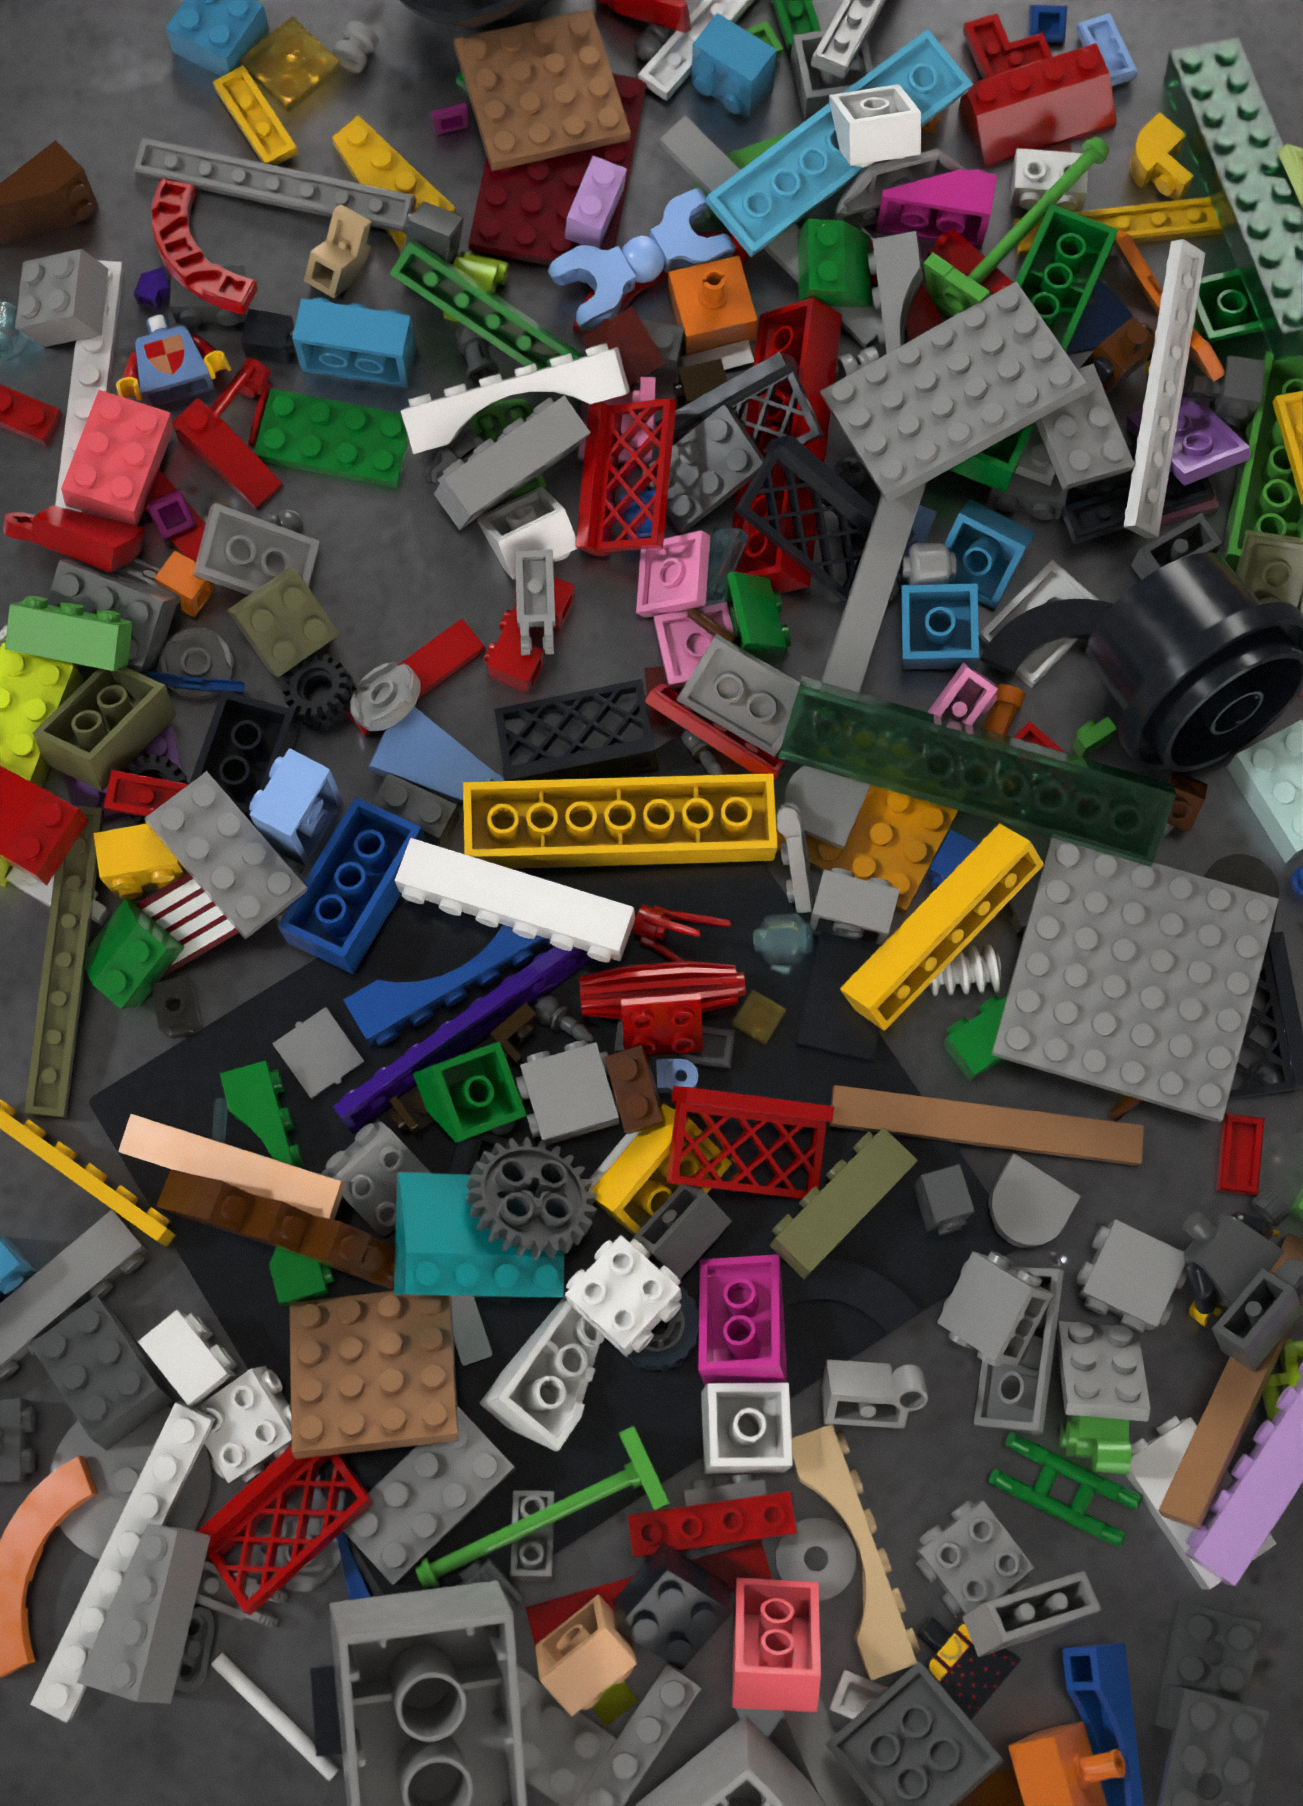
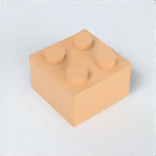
M599 1594L535 1645L539 1680L571 1717L581 1709L587 1710L599 1700L604 1690L613 1683L619 1684L627 1679L637 1664L632 1639L616 1630L614 1611Z

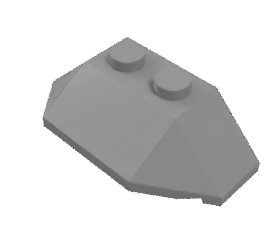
M938 148L922 152L920 155L907 156L883 163L875 162L871 166L864 167L850 181L835 208L833 220H842L854 227L858 223L862 226L875 224L878 221L883 190L948 172L967 169Z

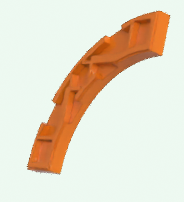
M1118 230L1113 246L1137 286L1159 317L1163 290L1130 234ZM1193 328L1188 357L1209 379L1215 382L1225 375V370L1210 343L1202 338Z
M85 1456L75 1457L47 1476L17 1509L0 1540V1679L35 1662L28 1630V1608L25 1607L28 1584L33 1579L37 1563L44 1550L43 1545L54 1528L60 1526L80 1505L98 1495Z

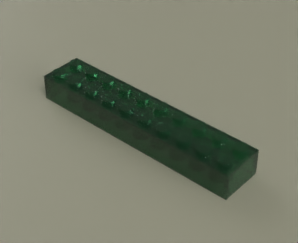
M1239 38L1169 51L1164 84L1183 132L1186 134L1187 142L1274 361L1303 355V208L1278 155V151L1283 147V144Z
M804 676L801 677L778 758L1151 867L1176 797L1173 784Z

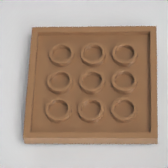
M592 9L454 39V48L491 171L630 140L631 132Z
M394 1291L290 1303L291 1436L294 1459L459 1440L451 1296L394 1295Z

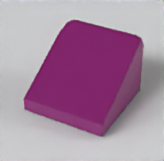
M466 103L430 112L435 135L470 126Z
M180 488L146 503L163 540L197 525Z

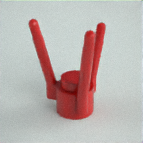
M248 358L243 363L241 369L237 371L229 385L210 406V409L213 411V417L219 418L239 392L250 398H254L256 394H259L248 444L254 446L267 398L273 386L268 383L271 371L263 363Z
M643 904L636 915L632 933L641 936V945L652 948L671 962H679L684 960L658 943L656 938L664 940L668 929L694 937H699L700 931L673 922L671 919L730 927L731 921L712 916L668 910L657 905L652 908Z

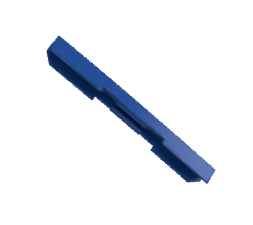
M151 671L146 672L147 677L170 688L218 693L226 690L244 695L245 683L237 680L204 679Z

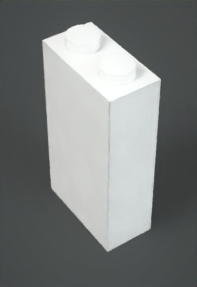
M1174 1416L1156 1428L1160 1435L1150 1442L1146 1443L1141 1438L1131 1444V1465L1126 1477L1136 1492L1143 1495L1142 1501L1200 1588L1211 1589L1222 1581L1184 1555L1190 1547L1186 1544V1540L1193 1528L1162 1517L1158 1511L1197 1428L1191 1417L1179 1421L1177 1416ZM1226 1471L1218 1491L1222 1488L1227 1490L1233 1481L1228 1471ZM1210 1509L1208 1510L1207 1515L1202 1523L1203 1525L1213 1512ZM1270 1533L1253 1560L1277 1544Z

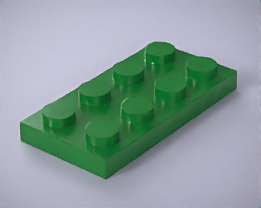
M271 388L254 453L265 463L398 488L410 441L401 413Z

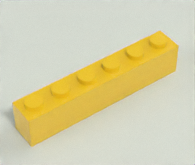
M999 823L840 988L854 1010L885 1031L1044 866L1031 841Z

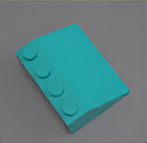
M397 1173L394 1295L564 1297V1253L560 1249H558L552 1259L542 1250L538 1260H534L531 1251L527 1249L520 1258L517 1257L516 1247L513 1245L505 1252L502 1251L503 1240L500 1238L489 1242L488 1238L491 1233L489 1228L477 1230L481 1217H470L469 1212L473 1204L466 1202V1197L470 1190L466 1188V1185L471 1175Z

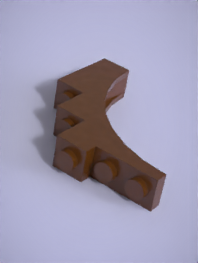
M173 1169L170 1170L156 1207L187 1220L209 1225L288 1251L394 1291V1246L371 1237V1234L348 1224L312 1215L282 1201L251 1194L223 1181Z

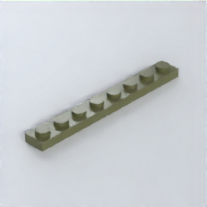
M85 806L75 807L89 821L54 874L24 1111L26 1114L67 1117L98 868L93 833L102 832L104 810L102 808Z

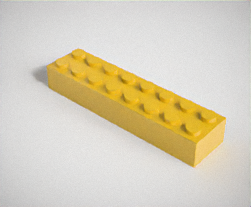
M773 774L463 782L465 855L509 869L774 861L777 851Z

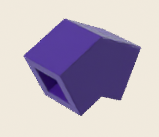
M163 267L141 274L133 293L137 304L159 310L162 301L170 298V285Z

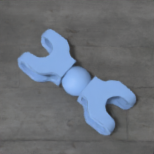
M696 188L671 199L664 210L662 222L650 229V236L634 237L624 245L622 250L619 246L610 250H601L595 246L580 245L559 256L551 263L548 273L557 285L563 286L580 281L587 283L595 292V295L580 305L577 310L576 322L581 330L590 331L610 322L612 314L617 315L619 313L624 295L635 289V282H651L661 274L663 269L665 273H668L675 269L732 257L736 246L729 235L722 233L705 238L698 236L690 227V224L702 216L707 209L704 190Z

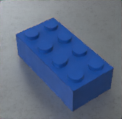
M355 797L305 879L304 885L307 887V892L290 904L278 924V928L287 943L354 974L401 895L395 883V878L410 838L428 843L422 827Z

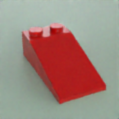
M0 766V859L47 886L89 820L77 807Z

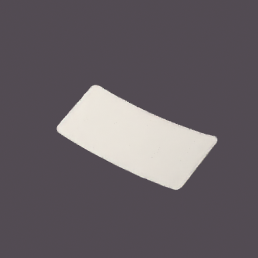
M451 1296L453 1336L462 1365L465 1366L491 1357L492 1351L474 1297Z

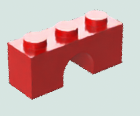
M554 576L556 626L553 627L560 630L575 599L574 584ZM516 603L512 611L507 609L499 626V630L502 633L497 643H490L484 656V663H486L489 678L530 694L544 665L543 649L532 645L530 655L521 654L520 627L517 625Z

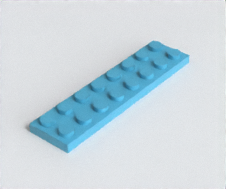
M926 29L843 93L899 84L920 110L922 127L966 94L973 86V83L929 29ZM828 103L708 194L705 202L748 255L752 257L852 181L864 167L850 166L840 152L830 103Z

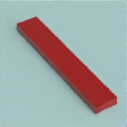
M762 1540L692 1560L726 1582L730 1593L735 1592L736 1578L772 1579ZM633 1577L525 1607L534 1645L538 1644L598 1594L614 1611L613 1600Z

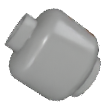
M913 543L907 552V556L902 557L899 566L900 578L907 579L908 585H936L954 582L956 577L955 553L949 552L948 547L943 543Z

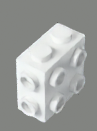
M620 1235L614 1242L608 1240L599 1248L594 1256L596 1262L586 1272L581 1269L569 1280L566 1285L568 1291L565 1293V1296L570 1306L627 1357L633 1350L639 1353L648 1345L654 1336L651 1331L661 1320L667 1323L675 1316L682 1306L679 1303L682 1295L681 1289L678 1287L681 1281L671 1270L664 1265L658 1269L648 1260L651 1254L641 1243L635 1239L629 1243Z
M266 1366L248 1370L195 1407V1409L215 1418L204 1444L213 1457L211 1463L214 1470L220 1477L226 1479L228 1483L241 1479L244 1480L245 1484L251 1482L266 1469L264 1467L265 1463L274 1457L277 1459L292 1445L291 1404H288L281 1392L283 1386L280 1379L272 1370H268Z

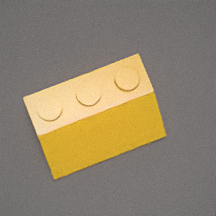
M664 1103L662 1104V1110L666 1123L641 1130L590 1191L597 1196L595 1202L633 1236L639 1232L681 1185L666 1182L675 1109ZM686 1117L685 1129L691 1138L694 1139L702 1131L690 1118ZM708 1137L697 1145L708 1161L721 1152ZM683 1140L684 1147L685 1145H687V1143ZM692 1150L681 1159L679 1176L691 1177L703 1167ZM725 1157L713 1167L720 1178L732 1162ZM708 1173L702 1177L703 1179L712 1180ZM696 1186L706 1194L711 1190L708 1187Z

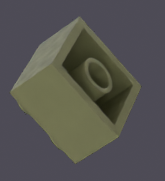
M287 568L228 609V612L268 671L276 677L281 676L340 635L299 572L291 568Z

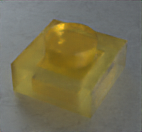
M752 990L733 1021L732 1026L766 1045L786 1013V1009Z

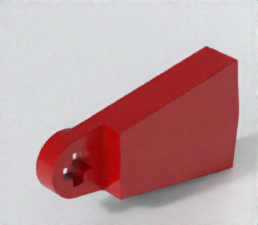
M52 505L37 515L21 512L6 514L3 533L17 540L31 541L111 573L129 564L141 552L145 528Z

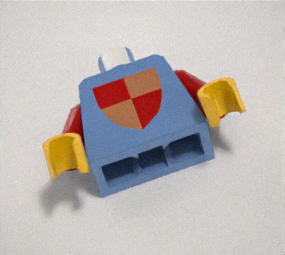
M156 315L149 318L146 322L150 335L139 337L135 340L136 351L129 355L123 377L116 383L118 395L121 397L136 396V400L141 401L143 396L146 405L156 407L215 389L212 379L216 378L215 373L221 369H227L229 372L231 367L224 352L218 351L201 336L190 335L186 327L182 325L170 328L166 316Z

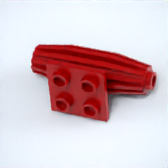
M679 961L628 965L579 977L582 1016L621 1019L624 1050L642 1045L646 1047L648 1056L702 1052V1013L736 1005L739 1001L738 996L746 995L744 972L737 973L736 966L730 964Z

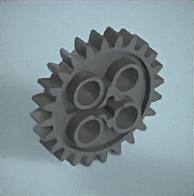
M525 1137L522 1146L519 1147L515 1140L511 1138L506 1148L496 1143L491 1153L484 1151L480 1161H476L466 1188L470 1189L466 1202L473 1204L469 1215L470 1217H481L477 1230L488 1228L491 1230L488 1238L489 1242H493L498 1238L503 1240L502 1251L505 1252L513 1245L516 1247L517 1257L521 1258L527 1249L531 1251L534 1260H538L542 1250L552 1259L558 1249L565 1254L568 1253L572 1244L578 1246L584 1234H587L592 1224L591 1220L596 1212V1208L592 1205L597 1196L595 1193L588 1192L593 1181L591 1179H580L585 1170L584 1166L573 1168L571 1166L574 1158L573 1155H569L564 1159L559 1157V1146H556L550 1152L546 1150L545 1141L541 1140L536 1148L532 1147L530 1139Z

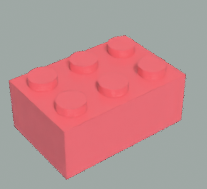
M98 390L61 487L65 506L99 517L138 526L173 432L171 413Z
M736 1578L733 1611L732 1708L817 1712L821 1680L818 1582Z

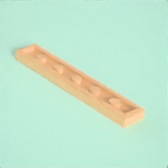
M130 1114L118 1151L169 1169L223 1181L251 1194L282 1201L312 1215L335 1220L346 1182L134 1114Z

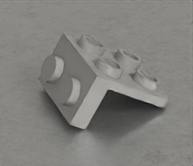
M377 1119L373 1124L370 1123L361 1128L355 1136V1141L345 1151H340L333 1155L327 1162L326 1169L321 1175L346 1182L342 1197L380 1236L385 1237L396 1229L397 1173L431 1172L391 1129Z

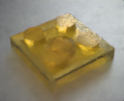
M293 16L240 59L241 66L244 65L250 76L288 113L341 70L340 61Z

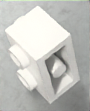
M1017 148L1012 165L1010 205L1030 210L1083 153ZM1088 170L1055 204L1056 206L1069 211L1082 210L1087 194Z

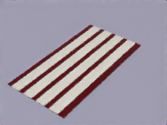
M189 873L136 904L185 946L163 977L239 933Z

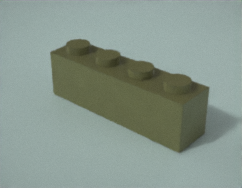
M884 1127L875 1136L868 1131L853 1147L857 1152L855 1157L849 1163L841 1159L826 1175L831 1181L821 1191L815 1186L799 1202L804 1209L794 1219L787 1214L772 1230L777 1237L772 1241L770 1247L803 1279L820 1264L918 1161Z

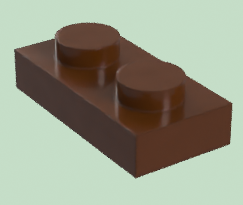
M640 1045L606 1056L605 1061L624 1132L632 1134L666 1123L646 1047Z

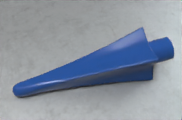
M343 1531L336 1539L343 1564L348 1599L355 1600L374 1597Z

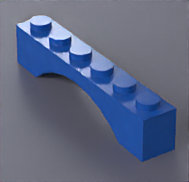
M502 925L495 938L480 954L449 973L417 982L376 980L343 999L369 1046L371 1047L376 1043L379 1046H384L400 1035L398 1032L400 1029L411 1023L414 1027L421 1025L434 1015L433 1010L443 1004L450 1007L459 1003L467 996V990L478 984L481 987H485L495 982L501 976L500 971L512 964L515 968L520 967L534 958V951L545 945L548 948L554 946L550 943V939L538 935L535 936V939L525 938L514 933L512 927Z
M1125 1643L1089 1644L1062 1648L1067 1692L1084 1722L1093 1755L1118 1749L1124 1759L1126 1770L1124 1777L1100 1781L1107 1806H1144Z

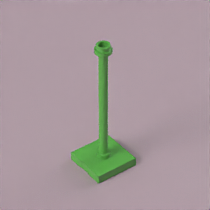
M1099 137L1086 140L1082 145L1084 153L968 276L955 269L935 253H932L923 262L927 292L936 308L952 318L990 297V291L980 284L1045 216L1050 203L1055 205L1093 163L1102 164L1106 160L1109 153L1107 144Z
M633 1426L619 1433L631 1459V1462L624 1465L625 1470L432 1563L428 1557L421 1559L422 1563L416 1565L415 1570L424 1589L431 1586L433 1588L440 1586L438 1578L632 1484L634 1488L643 1485L654 1511L670 1505L635 1427Z

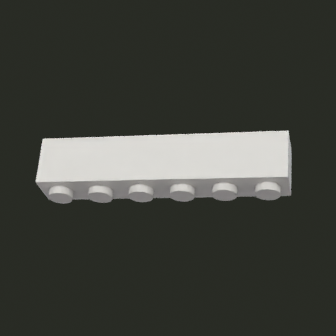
M410 838L395 878L399 892L408 901L417 904H424L425 900L439 904L440 910L456 916H460L462 912L476 916L475 919L478 922L490 927H498V924L512 927L514 933L525 938L535 939V936L538 935L550 939V943L553 946L563 950L571 951L573 947L588 951L587 955L601 962H610V959L621 961L635 921L634 907Z

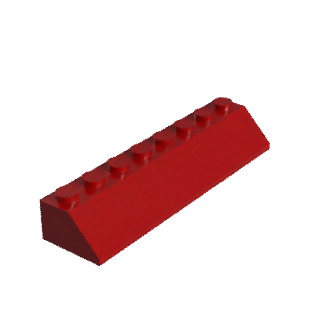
M811 297L759 315L753 367L778 352L794 357L799 368L797 375L824 436L805 445V447L825 463L831 411L824 402L820 391L834 384L842 314L815 297ZM789 380L777 387L773 402L789 406L793 394ZM767 392L759 397L765 399ZM757 400L748 402L746 421L757 424L763 402ZM798 403L796 409L802 411ZM771 405L764 427L780 432L787 410ZM794 413L787 435L791 434L793 437L799 438L811 430L805 417ZM745 425V430L752 439L755 428ZM765 431L762 432L757 447L762 455H767L764 450L770 440L778 438V436ZM775 463L771 470L773 488L786 486L784 470ZM752 480L737 491L735 508ZM798 488L797 494L800 511L813 509L811 493L805 488ZM787 490L774 492L778 514L790 513ZM765 494L756 495L749 507L760 517L768 516ZM734 509L726 578L727 573L731 572L770 578L772 590H779L780 593L810 587L811 575ZM814 513L801 515L804 536H816L817 528ZM792 517L779 519L781 535L787 540L795 539ZM815 540L806 542L808 558L812 561Z

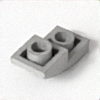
M513 1491L512 1524L554 1504V1491ZM554 1523L512 1542L511 1581L552 1582Z

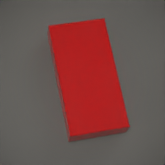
M1232 1113L1224 1114L1216 1192L1250 1197L1258 1196L1265 1118Z

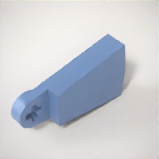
M413 707L408 715L396 725L386 729L367 768L368 771L384 777L390 773L455 804L463 803V782L504 781L501 775L491 770L416 707Z

